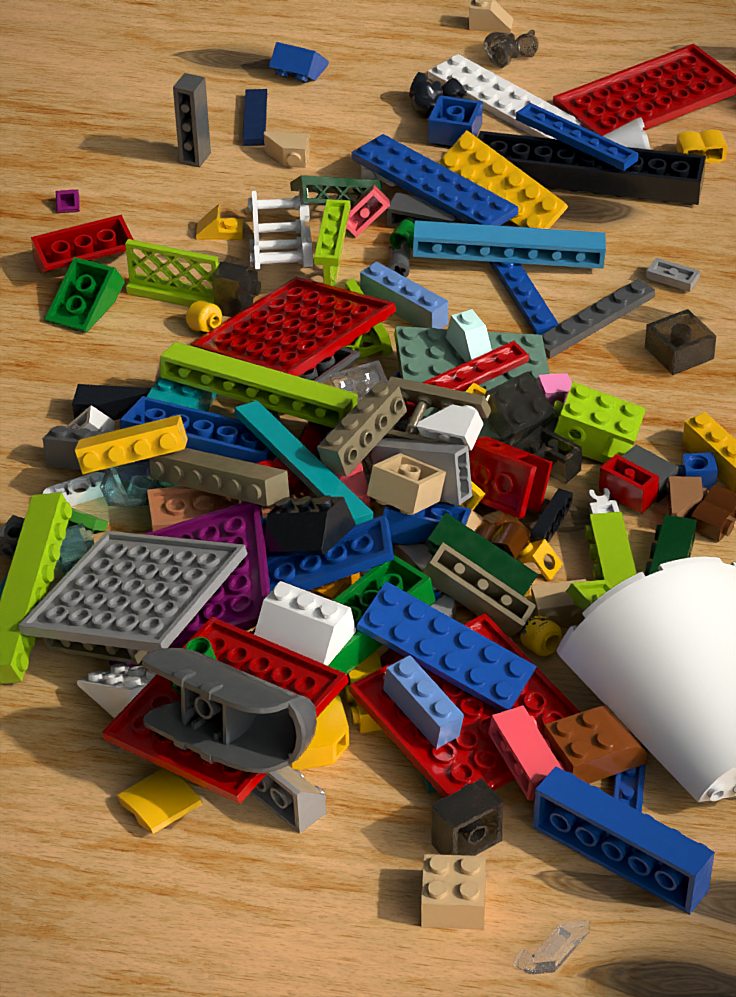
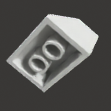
M280 581L263 601L254 635L328 666L354 635L356 628L350 607Z

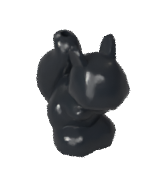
M421 72L416 74L409 91L414 110L419 115L427 118L430 117L439 95L463 99L468 94L456 78L449 79L441 86L439 81L428 82L426 74Z

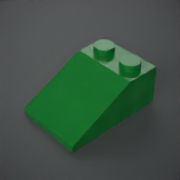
M74 257L49 308L45 321L88 332L116 302L125 280L115 267Z

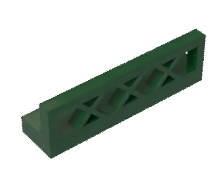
M301 175L290 182L291 191L300 192V201L304 205L325 206L326 200L331 199L326 193L338 194L337 198L332 200H340L341 198L343 200H350L351 207L356 200H351L346 194L357 195L358 199L373 184L383 193L381 180ZM307 188L308 192L318 193L316 198H308Z

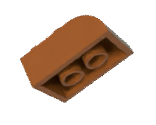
M599 706L544 725L543 738L548 739L555 758L562 762L566 772L574 774L577 778L588 784L647 764L648 753L608 706Z

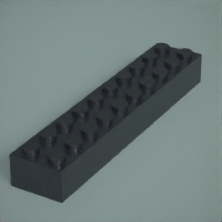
M480 131L478 139L548 189H563L572 192L580 191L593 194L615 195L617 197H633L641 200L650 199L686 205H699L705 175L706 156L627 147L639 153L638 161L623 171L557 139Z

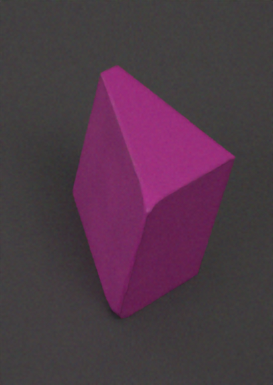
M78 189L55 191L57 213L80 212Z

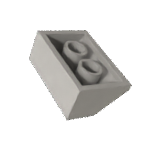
M290 766L268 772L250 792L298 833L303 832L326 814V796L323 790L318 786H313L304 778L300 771L293 770Z

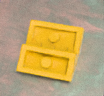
M164 768L117 794L120 805L135 814L138 825L152 834L203 805L198 795L182 778Z

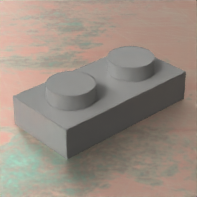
M655 258L646 270V278L690 292L700 279V271Z

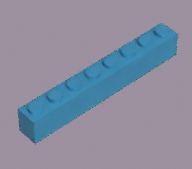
M415 221L413 257L604 268L606 252L605 232Z

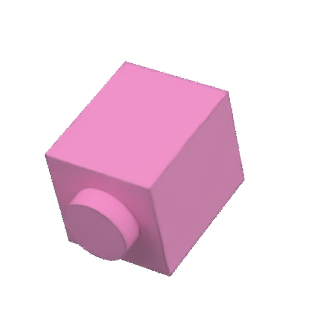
M568 373L538 375L536 385L532 388V397L537 402L540 411H552L556 400L565 403L572 385Z

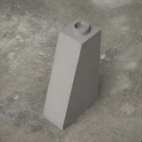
M384 437L371 450L373 465L402 453L446 471L440 498L444 501L460 505L472 497L468 445Z

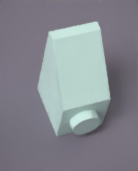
M472 309L451 315L446 339L465 362L492 351L486 325Z

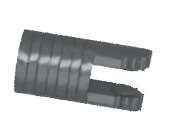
M407 241L401 242V249H395L394 246L389 247L388 268L406 278L410 272V245Z

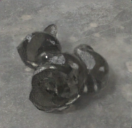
M530 30L518 36L516 40L513 33L492 32L484 39L483 47L488 53L491 62L499 68H504L510 64L511 58H517L519 55L534 57L539 47V41L535 36V30Z

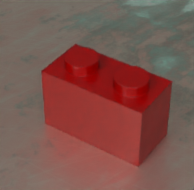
M615 454L600 467V492L603 493V489L607 488L610 491L611 498L641 514L657 501L659 476L618 454Z

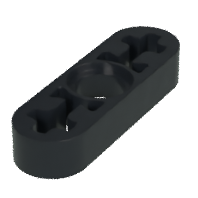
M560 488L556 491L536 522L531 533L530 543L546 539L549 544L571 507L573 500L572 492Z

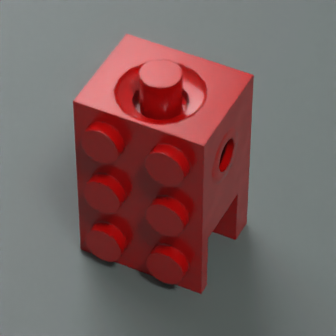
M487 436L477 438L472 451H468L471 481L485 493L480 503L517 518L525 517L526 509L537 513L541 512L553 462Z

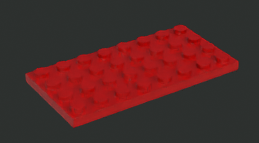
M693 43L553 96V104L562 111L574 116L575 119L582 123V127L601 136L640 117L644 122V131L728 97L735 96L736 75Z

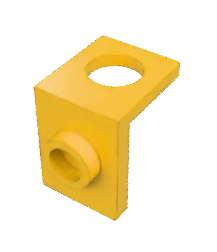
M546 539L532 543L527 541L517 557V560L521 563L533 561L547 581L552 580L563 564ZM545 555H548L552 560V568L550 570L544 565Z

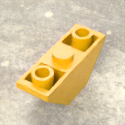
M339 695L316 718V731L311 743L297 761L288 765L293 770L300 771L333 765L349 747V725Z

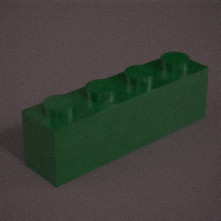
M448 513L444 514L425 543V546L428 547V552L433 555L444 542L523 597L538 576V573Z
M664 515L662 525L657 524L654 540L657 543H652L650 559L653 560L652 562L647 561L645 576L658 572L660 564L691 557L697 520Z

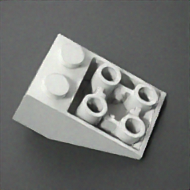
M126 663L111 665L110 670L105 672L94 671L88 673V677L78 680L77 685L115 718L154 678L156 673L145 670L143 666L127 667Z

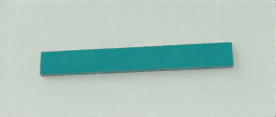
M258 401L235 407L234 415L319 498L326 495L344 497L356 525L373 519V511Z

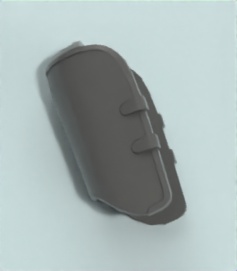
M184 648L152 650L142 659V666L181 687V701L165 704L151 710L143 718L144 726L174 741L176 747L183 750L190 749L200 754L201 759L211 764L218 762L238 770L253 773L273 772L297 761L306 751L315 735L317 725L315 705L306 696H301L250 675L200 652Z

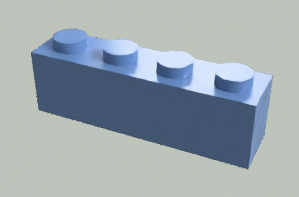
M377 261L360 272V289L363 294L394 302L396 312L393 314L420 328L442 329L448 325V301Z

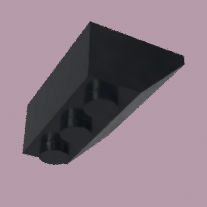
M326 495L320 498L305 496L300 499L285 497L276 503V507L267 514L264 535L267 557L325 555L356 525L344 497Z

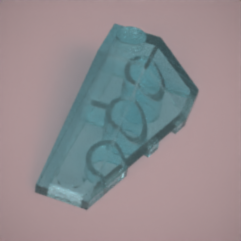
M149 462L123 464L107 468L100 484V489L108 506L131 507L149 505L147 490L180 485L151 479Z

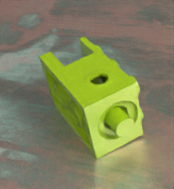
M572 382L565 403L556 400L551 415L558 417L559 420L550 444L606 463L615 454L623 456L632 448L646 408Z

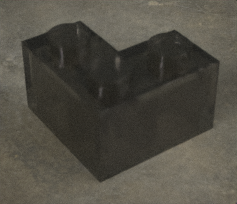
M220 262L212 275L214 304L220 308L222 316H235L251 306L255 296L260 294L261 282H258V271L248 270V266Z
M542 426L536 428L515 446V448L553 462L550 477L564 484H567L581 471L582 447Z

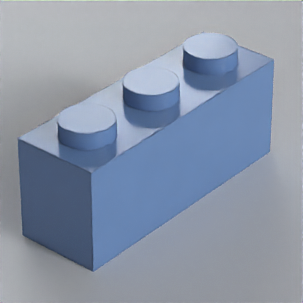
M410 655L386 668L383 690L436 749L460 736L464 714Z

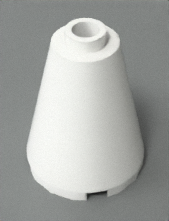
M641 117L603 135V137L625 147L650 149L647 134L643 131L645 126Z

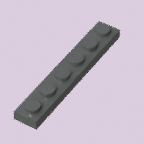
M637 279L542 334L546 357L551 359L655 297V289Z

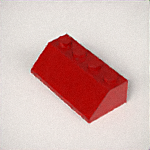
M121 214L31 237L33 259L39 272L42 273L70 266L74 257L90 261L125 252L126 241L134 239Z

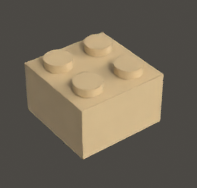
M399 453L373 465L367 495L375 498L380 504L391 505L398 508L403 514L413 515L440 501L446 471Z
M424 854L421 927L484 930L486 856Z

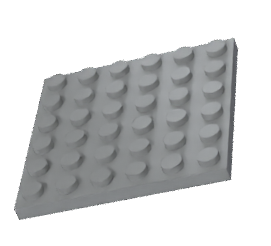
M106 531L18 625L22 635L105 645L107 647L128 648L131 650L152 651L168 648L247 555L246 547L242 544Z

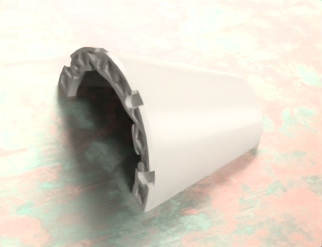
M691 557L659 565L658 572L648 576L640 572L599 597L582 613L585 619L579 626H571L556 651L559 657L614 712L622 723L697 802L718 801L722 798L735 797L736 563L732 561L731 565L725 564L717 557Z

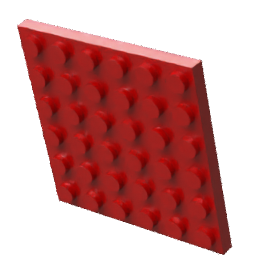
M296 276L190 345L299 377L307 370L315 368L325 358L333 356L342 347L351 344L360 335L369 332L378 323L387 320L390 315L396 312L394 302Z
M486 613L463 624L534 664ZM403 656L350 684L349 693L456 813L515 779L488 734L491 717L494 714L501 713L499 710L420 666L464 714L460 736L436 749L383 690L386 668L406 657ZM537 666L512 707L513 709L524 705L528 714L535 718L538 730L542 736L545 724L581 713Z
M211 617L190 639L205 637L210 641L218 661L301 696H306L315 705L317 717L349 682L347 674L214 617ZM158 674L101 732L105 741L238 804L248 796L267 774L246 772L218 762L211 764L201 759L200 754L190 749L183 750L174 745V741L146 728L143 718L147 713L162 705L181 701V694L174 691L173 682Z

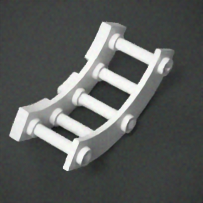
M252 191V198H248V212H253L254 239H250V267H255L256 271H260V264L298 262L299 265L303 264V268H313L310 226L305 227V222H309L310 219L309 205L301 204L300 192L299 196H294V198L257 200V191ZM295 207V210H300V219H296V222L258 224V209ZM290 231L301 233V236L297 237V239L259 241V233ZM297 249V251L260 253V250Z

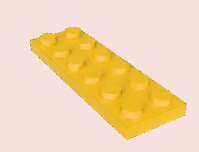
M468 130L465 131L438 162L440 165L518 206V215L509 220L517 227L549 229L568 208L564 201Z

